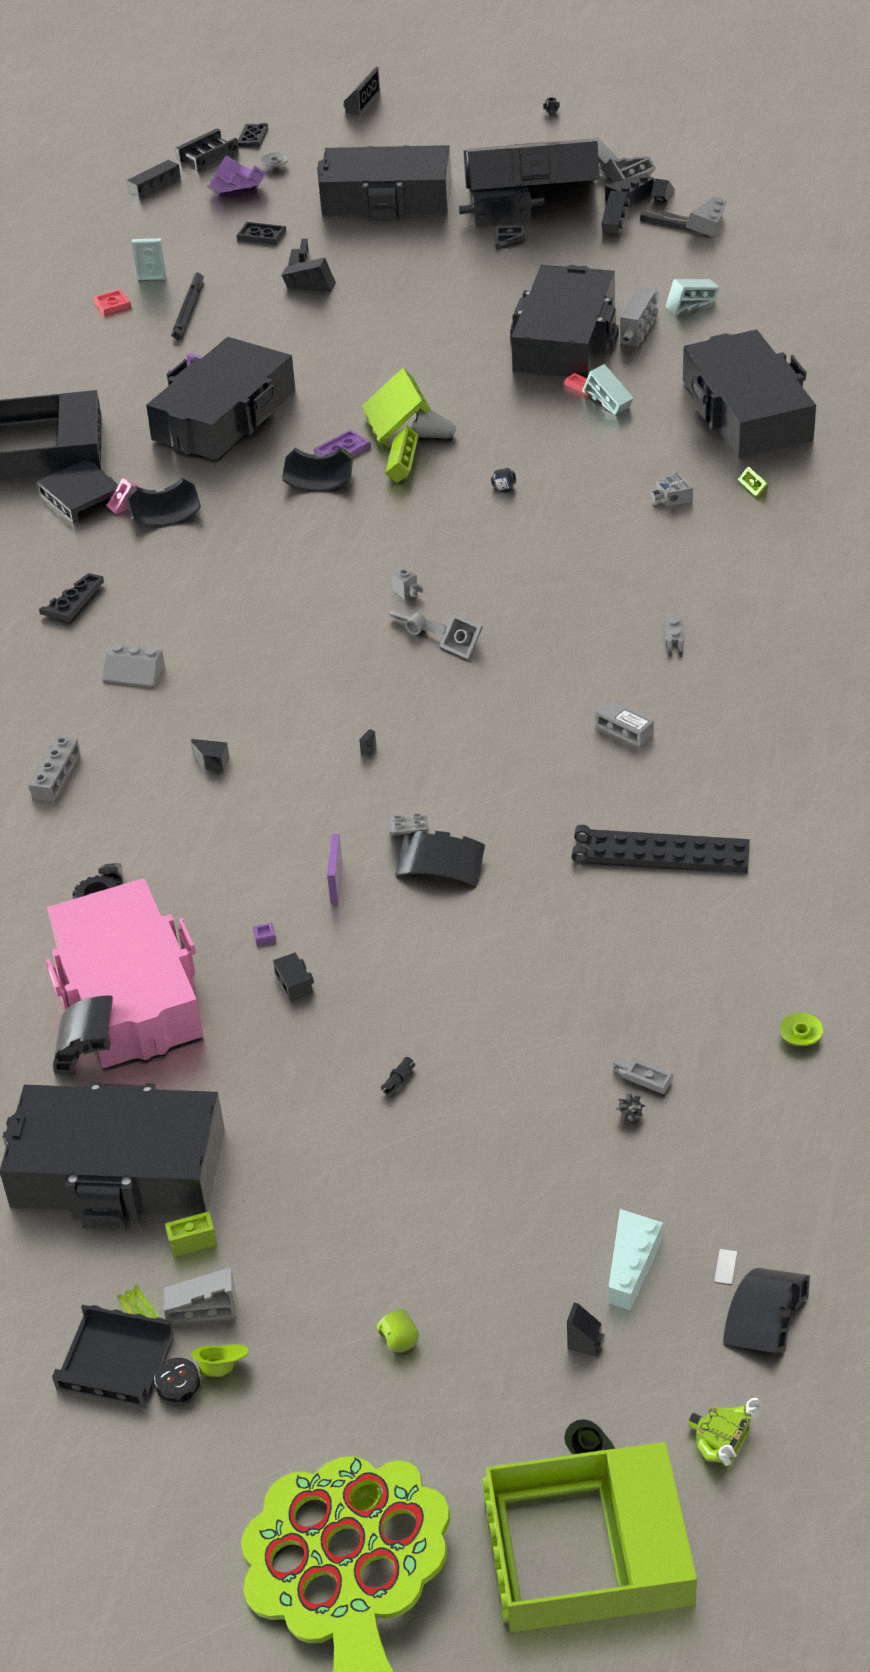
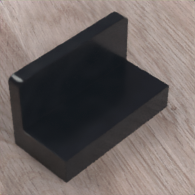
M308 239L301 240L300 249H291L288 265L307 261L309 253Z

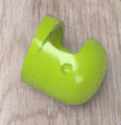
M403 1309L390 1312L376 1326L380 1336L386 1337L387 1345L393 1352L403 1353L410 1350L416 1345L419 1338L417 1327L407 1311Z

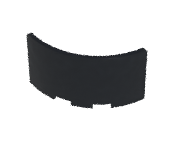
M342 447L335 452L325 454L323 457H315L313 454H308L295 448L285 457L282 481L292 487L305 491H328L338 488L351 479L354 456Z
M181 478L175 484L159 492L135 486L126 497L132 520L147 526H167L188 519L201 508L195 485Z
M424 831L405 834L395 875L435 874L457 879L475 886L479 877L485 844L463 836V839L452 837L450 832L435 831V834H425Z
M111 995L83 999L71 1005L63 1013L60 1020L53 1061L54 1072L75 1073L76 1062L80 1054L84 1053L86 1055L95 1051L110 1050L111 1042L108 1029L113 1004V997Z
M765 1268L751 1270L743 1278L733 1296L725 1324L724 1344L773 1353L786 1351L787 1336L792 1321L788 1317L791 1310L796 1311L799 1305L809 1298L810 1275Z

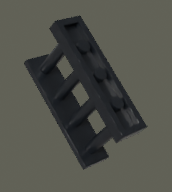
M216 128L176 147L175 150L178 161L181 162L189 158L194 161L195 170H199L225 158L226 155L229 156L239 151L237 138L226 141L221 138L220 129Z

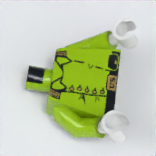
M752 1398L746 1405L739 1407H712L705 1418L692 1413L688 1426L697 1430L696 1445L706 1461L720 1462L726 1467H730L750 1433L751 1415L754 1418H759L761 1415L758 1409L763 1408V1405L759 1399Z

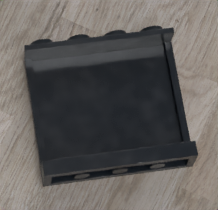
M88 459L37 481L39 494L72 523L79 521L77 512L112 497L119 485Z
M82 1305L83 1318L61 1370L55 1369L52 1375L56 1390L146 1408L155 1385V1372L164 1362L174 1335L171 1322L163 1318L154 1319L145 1317L142 1314L124 1313L117 1309L108 1310L96 1305Z

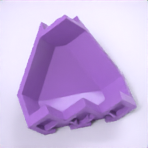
M226 155L207 188L218 195L257 188L266 173L257 166H254L252 170L246 168Z

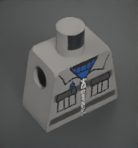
M678 471L659 479L656 482V490L651 492V498L653 501L661 499L666 506L693 502V487Z

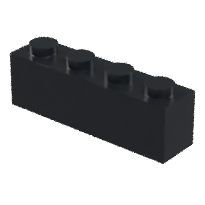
M168 159L126 180L128 193L140 198L180 178L179 164Z

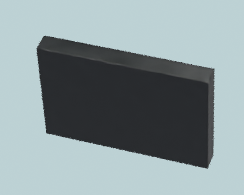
M246 222L236 235V238L239 241L277 245L286 232V226Z

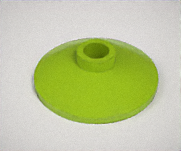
M798 1012L790 1014L782 1020L780 1033L787 1042L793 1045L809 1046L821 1039L823 1025L815 1016Z

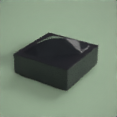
M369 729L359 739L361 754L366 756L376 746L374 730Z

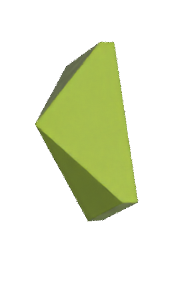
M747 467L738 479L756 497H759L769 483L750 467Z

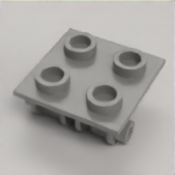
M421 813L406 817L395 815L392 818H388L389 832L394 834V836L403 835V833L407 834V832L429 831L427 815Z

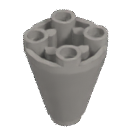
M420 408L416 412V420L413 421L411 429L419 435L418 438L449 439V437H454L456 426L449 420L432 410L426 414Z

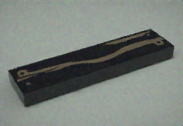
M645 208L640 214L641 220L692 231V229L686 228L689 219L686 216Z

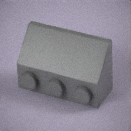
M112 643L105 656L102 680L107 683L154 688L165 667L163 651L157 648Z

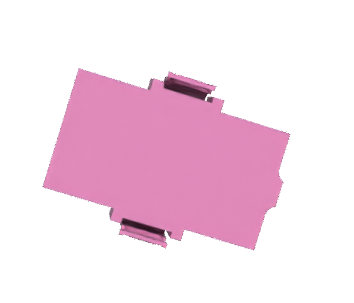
M145 878L47 907L57 949L52 950L56 969L55 966H52L50 959L45 961L57 997L60 996L65 1011L71 1005L83 999L111 995L113 997L108 1029L111 1042L110 1050L96 1051L102 1069L135 1058L147 1060L151 1056L163 1055L172 1046L204 1037L197 999L192 990L195 989L193 981L195 968L192 955L196 954L195 944L192 943V939L184 924V919L180 918V927H178L181 943L180 949L173 917L171 914L161 917Z

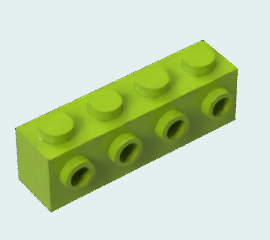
M407 425L393 438L385 474L396 483L402 479L405 480L410 473L419 436Z

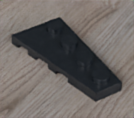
M91 573L86 574L73 584V588L64 590L62 596L57 599L53 598L49 601L50 604L48 606L39 608L40 615L70 622L104 583L103 576Z

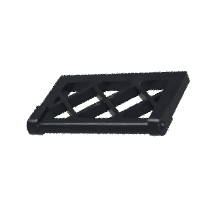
M267 123L245 124L238 139V146L258 147L269 125Z

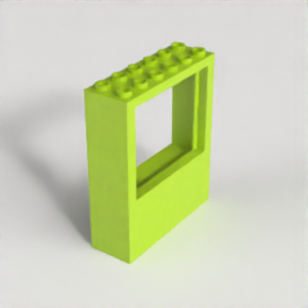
M666 1442L486 1467V1477L482 1478L484 1504L487 1510V1523L491 1535V1548L494 1553L495 1573L498 1578L497 1584L502 1604L503 1623H509L510 1633L696 1606L697 1577ZM599 1489L618 1587L521 1601L505 1503Z

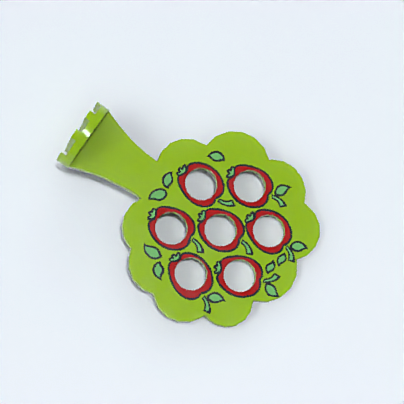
M356 1456L339 1457L327 1462L315 1474L301 1471L291 1472L280 1477L270 1486L265 1495L263 1512L251 1520L243 1533L241 1541L242 1552L251 1566L245 1576L243 1589L247 1604L260 1617L269 1620L285 1619L290 1632L298 1640L307 1643H321L333 1638V1672H393L380 1638L377 1617L393 1618L410 1610L421 1597L424 1584L441 1571L447 1559V1545L443 1536L450 1524L451 1513L445 1497L435 1489L423 1487L422 1477L416 1466L407 1461L400 1460L387 1462L375 1469L367 1460ZM366 1484H375L383 1489V1497L374 1508L361 1511L351 1505L352 1496L358 1488ZM310 1500H320L327 1505V1512L319 1523L305 1527L296 1522V1513L304 1503ZM407 1513L416 1518V1527L409 1537L393 1541L384 1535V1527L393 1516ZM354 1529L360 1533V1543L352 1553L346 1556H336L329 1552V1541L338 1531ZM295 1544L304 1549V1558L295 1569L289 1572H280L273 1568V1558L282 1547ZM385 1559L394 1564V1574L385 1585L372 1588L362 1582V1573L371 1562ZM328 1575L336 1579L337 1589L328 1601L313 1604L305 1599V1589L314 1578Z

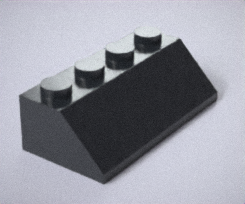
M375 67L344 100L345 113L360 115L380 92L379 67Z

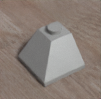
M453 614L440 647L470 659L483 626Z

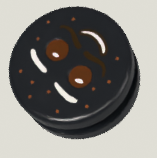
M169 1359L163 1362L155 1372L154 1383L157 1394L166 1404L174 1406L186 1404L192 1401L200 1390V1378L197 1367L188 1359Z

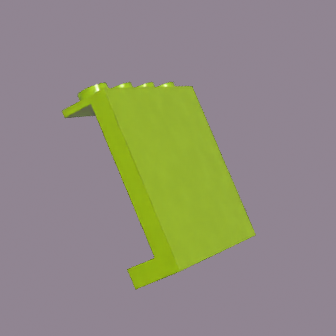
M404 368L362 405L365 411L363 414L369 420L368 423L373 428L372 431L377 436V441L382 446L385 444L388 448L391 446L387 439L420 408L426 414L431 410L414 377Z

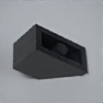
M655 178L651 195L657 202L668 201L673 195L675 188L669 180Z
M191 739L193 756L205 769L224 771L229 759L227 742Z
M574 1302L567 1319V1349L595 1356L598 1347L602 1348L605 1334L602 1333V1323L579 1303Z

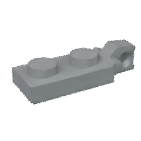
M616 1057L613 1062V1071L620 1074L621 1077L662 1094L666 1092L673 1080L672 1073L635 1058L633 1061H626Z

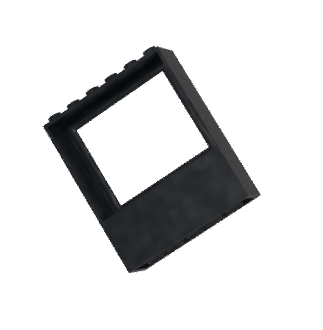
M97 390L0 400V431L57 425L56 446L0 452V480L48 476L85 459H88L102 470V414Z

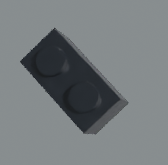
M296 952L273 960L275 976L289 1001L313 993V976L310 972L307 973L304 960L299 959Z

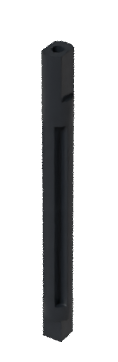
M196 272L193 276L173 327L171 336L176 340L183 333L203 282L204 276L199 272Z

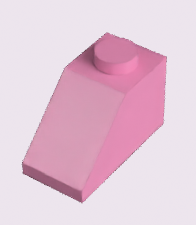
M123 478L108 502L107 507L115 514L128 510L126 497L135 486L141 487Z

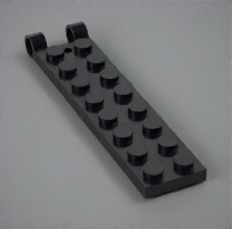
M578 825L575 828L574 838L576 841L581 843L591 842L590 850L583 845L573 847L571 858L576 863L593 862L748 872L750 839L590 829L587 825Z

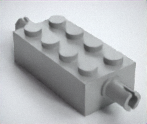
M638 287L620 317V344L638 347L640 342L644 340V335L648 333L650 325H653L655 317L657 318L658 316L657 303L659 296L656 288Z

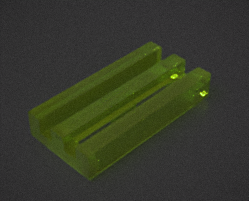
M138 1285L133 1286L132 1291L126 1290L124 1295H121V1293L117 1295V1299L126 1313L134 1314L126 1302L129 1299L138 1314L147 1317L134 1297L137 1295L151 1318H159Z

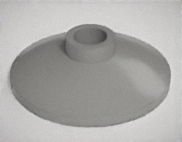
M280 152L268 153L261 158L263 165L272 168H278L288 162V156Z

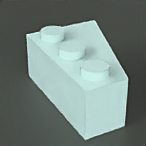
M674 279L665 307L674 315H677L680 311L691 310L694 306L698 305L700 307L715 302L720 287L710 279Z
M605 364L590 371L582 390L584 393L588 392L591 394L592 399H598L602 402V406L614 415L630 408L634 399L631 393L625 389Z

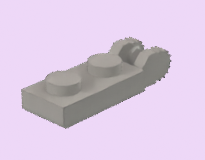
M664 617L667 651L672 652L673 645H678L679 652H683L682 617Z

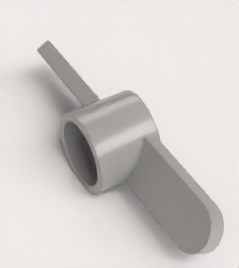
M391 611L389 614L395 619L406 622V629L413 635H418L422 630L444 635L447 629L444 624L428 620L421 613H414L411 617Z

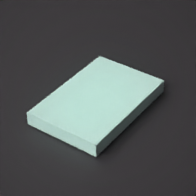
M161 238L132 239L137 280H166L167 274Z

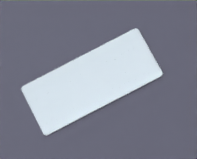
M719 1250L715 1282L732 1284L737 1251Z

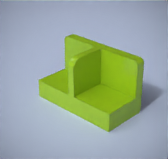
M209 1212L165 1223L173 1257L217 1245Z

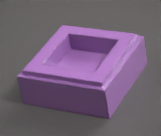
M272 922L253 926L256 945L276 941Z

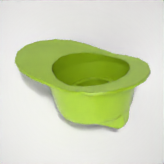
M240 1344L201 1346L194 1349L191 1355L195 1361H198L199 1371L202 1376L223 1377L231 1372L235 1361L247 1356L249 1349L245 1345Z

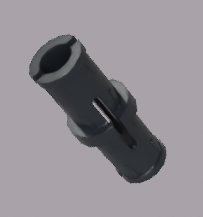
M404 1057L399 1066L390 1072L389 1078L381 1086L384 1094L391 1096L396 1088L406 1081V1076L415 1067V1062L411 1058Z

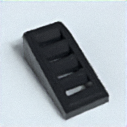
M104 864L98 869V873L100 876L107 875L108 878L120 879L123 877L122 864Z

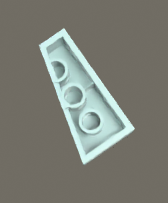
M620 1209L609 1281V1304L631 1311L663 1241V1222Z

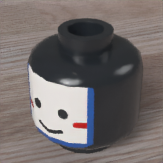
M510 468L495 470L493 477H491L492 486H495L498 491L512 489L514 484H516L515 472L511 471Z

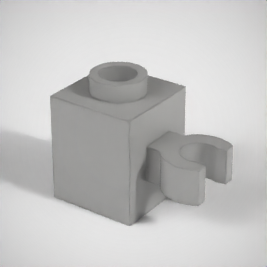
M403 568L392 575L393 591L404 599L410 595L416 597L417 591L423 593V586L417 584V575L409 569Z

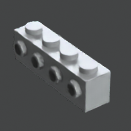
M57 736L54 742L51 743L48 753L44 755L40 767L36 769L33 779L29 782L28 789L31 792L32 799L54 802L80 754L78 739Z

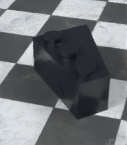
M640 174L605 185V201H608L610 191L627 192L630 199V208L651 195L654 178L648 176V174Z
M610 191L601 222L602 233L620 234L629 214L630 199L627 192Z
M325 257L286 266L281 275L287 288L331 292L336 284Z

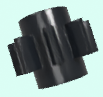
M554 97L547 98L545 103H543V110H546L548 114H555L558 108H560V102H557Z
M626 1094V1099H618L620 1103L616 1110L622 1113L621 1119L628 1118L629 1121H635V1116H643L641 1112L645 1105L639 1101L640 1096L633 1097L632 1094Z

